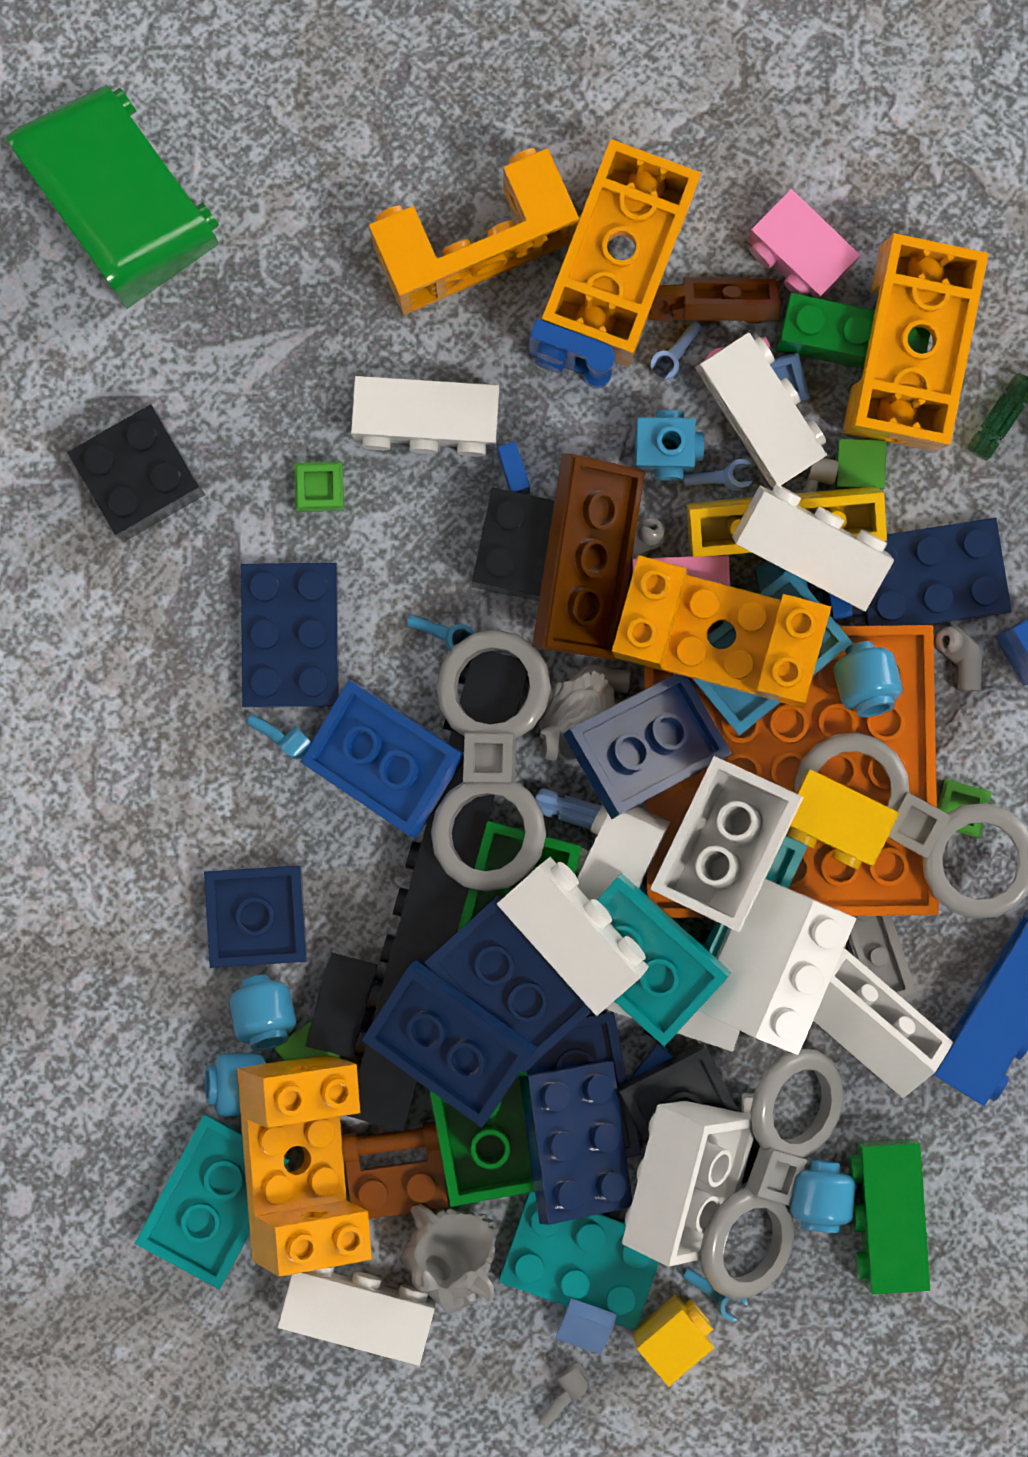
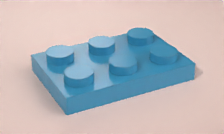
M789 571L785 572L760 593L761 595L780 600L783 594L819 603L799 577ZM830 615L813 676L853 644ZM724 622L710 633L707 639L713 647L726 649L734 643L736 632L732 625ZM693 679L739 736L781 703Z

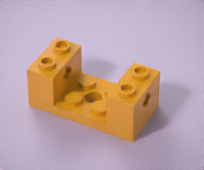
M610 139L543 314L542 321L610 345L615 353V362L630 367L667 263L695 196L701 172ZM616 236L628 237L635 245V253L626 260L615 259L608 252L607 245L609 241Z
M534 148L523 150L513 155L508 160L509 165L503 167V192L517 225H515L513 220L502 222L487 231L489 237L472 244L469 239H465L449 245L443 250L444 256L440 258L435 256L414 205L404 210L400 205L393 206L375 216L376 222L369 224L373 247L403 316L570 245L579 222V217L548 148L537 153Z
M893 233L879 246L870 293L878 294L862 379L851 386L842 433L932 452L951 444L989 253ZM922 327L931 334L933 344L928 353L920 354L910 348L908 334L912 328Z
M638 555L612 652L615 658L803 708L806 703L831 606L783 594L781 600L689 576L687 575V569L684 567ZM717 622H727L735 629L736 639L726 649L713 647L707 639L709 628Z
M328 1054L237 1068L252 1261L281 1277L372 1260L368 1211L346 1200L340 1116L360 1113L357 1064ZM301 1146L304 1151V1161L300 1168L288 1172L284 1167V1156L291 1147Z

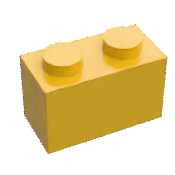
M811 769L806 770L796 791V794L802 796L803 800L790 825L791 828L787 836L811 848H814L817 840L835 848L832 858L856 870L859 869L862 862L874 866L899 812Z
M675 1293L640 1323L636 1330H632L636 1349L666 1385L670 1387L714 1349L709 1337V1333L714 1329L709 1324L710 1320L693 1299H689L684 1304Z

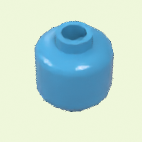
M869 641L859 642L846 648V655L839 659L833 668L843 706L848 710L857 712L859 717L878 716L892 710L895 707L894 701L903 692V685L893 653L885 648L874 647V643Z
M255 975L244 979L241 982L242 988L235 991L229 998V1009L236 1038L243 1043L250 1044V1048L253 1050L270 1049L288 1041V1034L296 1027V1016L288 986L282 982L270 981L268 975Z
M224 1053L219 1055L214 1065L207 1066L205 1071V1099L207 1105H214L216 1112L223 1117L241 1116L237 1068L266 1064L263 1056L259 1053Z
M811 1160L810 1169H804L797 1175L790 1213L796 1220L801 1221V1229L838 1233L840 1225H845L852 1220L856 1184L853 1177L839 1172V1162Z

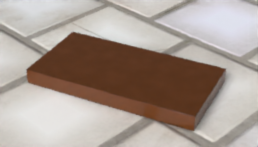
M562 453L532 647L616 660L612 649L626 600L645 470L576 454Z

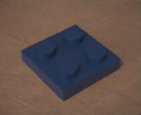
M302 865L204 871L210 968L308 961Z

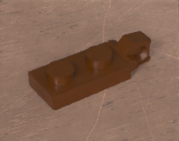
M683 277V284L659 285L647 319L671 322L674 319L682 321L684 319L697 320L702 323L745 321L752 324L764 321H780L781 303L778 281L769 278Z

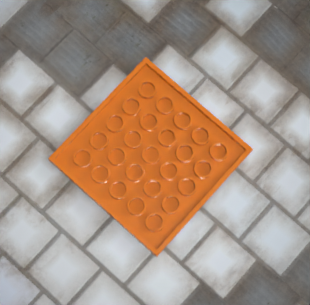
M933 625L839 626L853 644L866 641L873 642L874 647L888 649L895 657L903 685V692L894 701L895 707L892 710L878 716L859 717L857 712L848 710L843 706L833 668L837 661L846 655L845 651L812 677L803 708L779 703L740 736L693 679L688 677L732 752L724 761L795 793L794 781L800 763L815 744L835 734L859 732L882 740L894 750L908 773L910 794L937 808ZM709 628L707 636L717 628ZM644 666V690L675 674ZM858 752L840 753L828 759L818 771L819 774L884 806L887 805L890 796L889 780L882 766L870 756ZM707 769L646 801L647 811L671 822L647 871V896L671 918L706 917L650 889ZM887 838L874 866L862 862L858 870L832 858L835 848L817 840L814 848L807 846L789 886L791 890L839 909L851 916L939 915V901L933 896L924 878L922 857Z

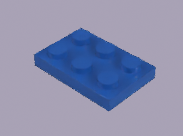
M348 680L300 763L408 836L417 838L461 765L464 753L358 683Z

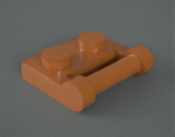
M435 1121L424 1122L423 1128L358 1137L356 1132L341 1134L350 1202L367 1210L369 1219L411 1213V1208L418 1204H422L430 1210L449 1208L446 1179ZM426 1147L427 1160L363 1169L361 1166L360 1156Z

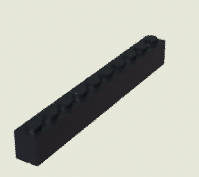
M494 651L483 652L471 659L460 673L458 683L464 685L459 703L466 715L476 722L489 725L506 722L517 715L528 671L519 658ZM445 718L443 729L451 731L448 743L464 753L465 737L452 729ZM464 759L426 821L422 841H412L405 868L414 871L409 889L400 887L392 915L399 916L401 919L396 936L387 933L383 945L380 962L387 963L388 966L384 981L374 980L367 1008L375 1010L372 1023L407 968L417 960L430 970L424 962L458 932L469 888L464 887L445 873L434 855L431 828L435 811L451 789L463 782ZM495 795L476 797L462 807L454 820L452 829L454 849L460 859L473 869H475ZM362 1027L354 1053L356 1056L363 1057L357 1076L360 1113L347 1116L404 1131L417 1080L364 1043L362 1039L369 1029Z

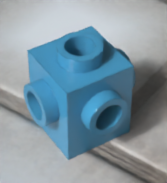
M678 410L656 411V418L637 417L635 424L634 468L643 469L645 473H655L654 479L660 481L683 480V473H692L695 461H703L704 432H695L696 418H684V412ZM672 442L677 449L668 450L662 443Z

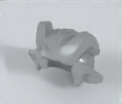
M596 671L591 673L584 672L578 678L564 683H555L551 687L546 710L538 720V726L541 728L540 747L543 759L555 761L558 753H561L563 757L576 759L562 734L575 725L622 702L614 698V688L611 684H608L607 679H604L605 675L603 673H597Z
M422 1204L413 1206L411 1213L417 1229L410 1235L411 1240L400 1257L407 1270L412 1272V1284L419 1291L429 1294L447 1313L456 1312L469 1304L475 1303V1293L481 1295L486 1300H492L494 1285L488 1278L487 1273L495 1257L494 1243L498 1230L497 1227H493L494 1220L486 1218L485 1214L475 1215L474 1213H465L460 1210L456 1212L452 1209L446 1212L442 1210L435 1215Z

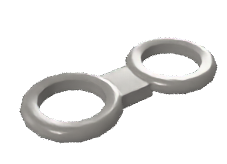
M490 630L472 634L455 645L441 664L436 685L439 707L451 728L465 737L463 782L451 789L435 811L431 828L434 855L445 873L464 887L485 892L509 888L530 873L542 855L546 837L543 811L532 793L515 781L516 739L534 728L546 710L551 690L548 667L537 648L532 647L530 642L518 634ZM493 650L509 652L519 658L528 671L530 689L527 702L517 715L506 722L492 725L476 722L466 715L459 703L457 685L460 673L471 659L483 652ZM487 795L504 797L515 804L523 817L525 837L522 848L514 860L501 869L491 871L473 869L460 859L454 849L452 829L455 817L464 805L476 797Z
M859 732L835 734L815 744L801 761L794 781L795 793L806 770L811 769L818 773L828 759L840 753L858 752L870 756L882 766L889 780L890 796L886 807L899 812L888 838L922 857L924 878L933 896L951 912L972 919L998 917L1016 908L1027 896L1028 828L1026 824L1009 810L988 803L962 805L949 813L939 810L910 794L908 773L894 750L882 740ZM984 822L1000 828L1010 837L1017 850L1018 867L1013 881L1003 892L988 899H973L963 896L950 885L943 871L942 856L947 841L958 829L970 823Z
M801 1049L799 1055L792 1052L786 1053L765 1070L754 1091L750 1111L752 1131L760 1148L745 1189L730 1195L714 1211L704 1230L700 1249L703 1274L712 1289L727 1298H750L766 1290L781 1275L791 1256L795 1236L793 1216L790 1213L789 1206L792 1204L796 1177L805 1168L807 1160L804 1157L816 1152L830 1138L840 1119L844 1099L842 1077L833 1060L816 1049ZM802 1070H812L817 1075L821 1084L822 1098L819 1111L811 1126L803 1134L793 1139H781L774 1127L773 1120L776 1097L783 1084L793 1074ZM754 1208L766 1209L772 1221L773 1235L770 1248L764 1260L754 1271L742 1277H730L724 1267L723 1248L728 1232L742 1214Z

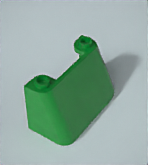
M105 85L19 126L4 138L126 309H128L219 245L213 233V230L219 224L203 202L195 207L131 118V115L137 112L124 91L119 87L112 92L109 86Z

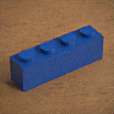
M1028 909L948 1038L954 1043L933 1074V1076L984 1107L989 1099L996 1101L1004 1091L1009 1081V1076L1005 1075L1014 1058L1021 1060L1028 1051Z

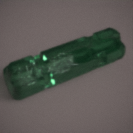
M1018 373L1012 378L1005 389L1007 394L1003 393L981 424L982 431L978 430L969 442L967 449L976 457L985 461L991 458L1000 445L997 441L1004 439L1025 408L1023 403L1028 402V376L1022 373Z

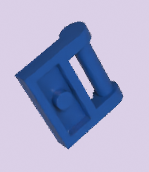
M536 319L530 335L529 356L536 358L535 364L555 373H562L563 368L583 374L587 385L596 389L603 388L609 383L612 375L611 368L615 362V353L610 345Z

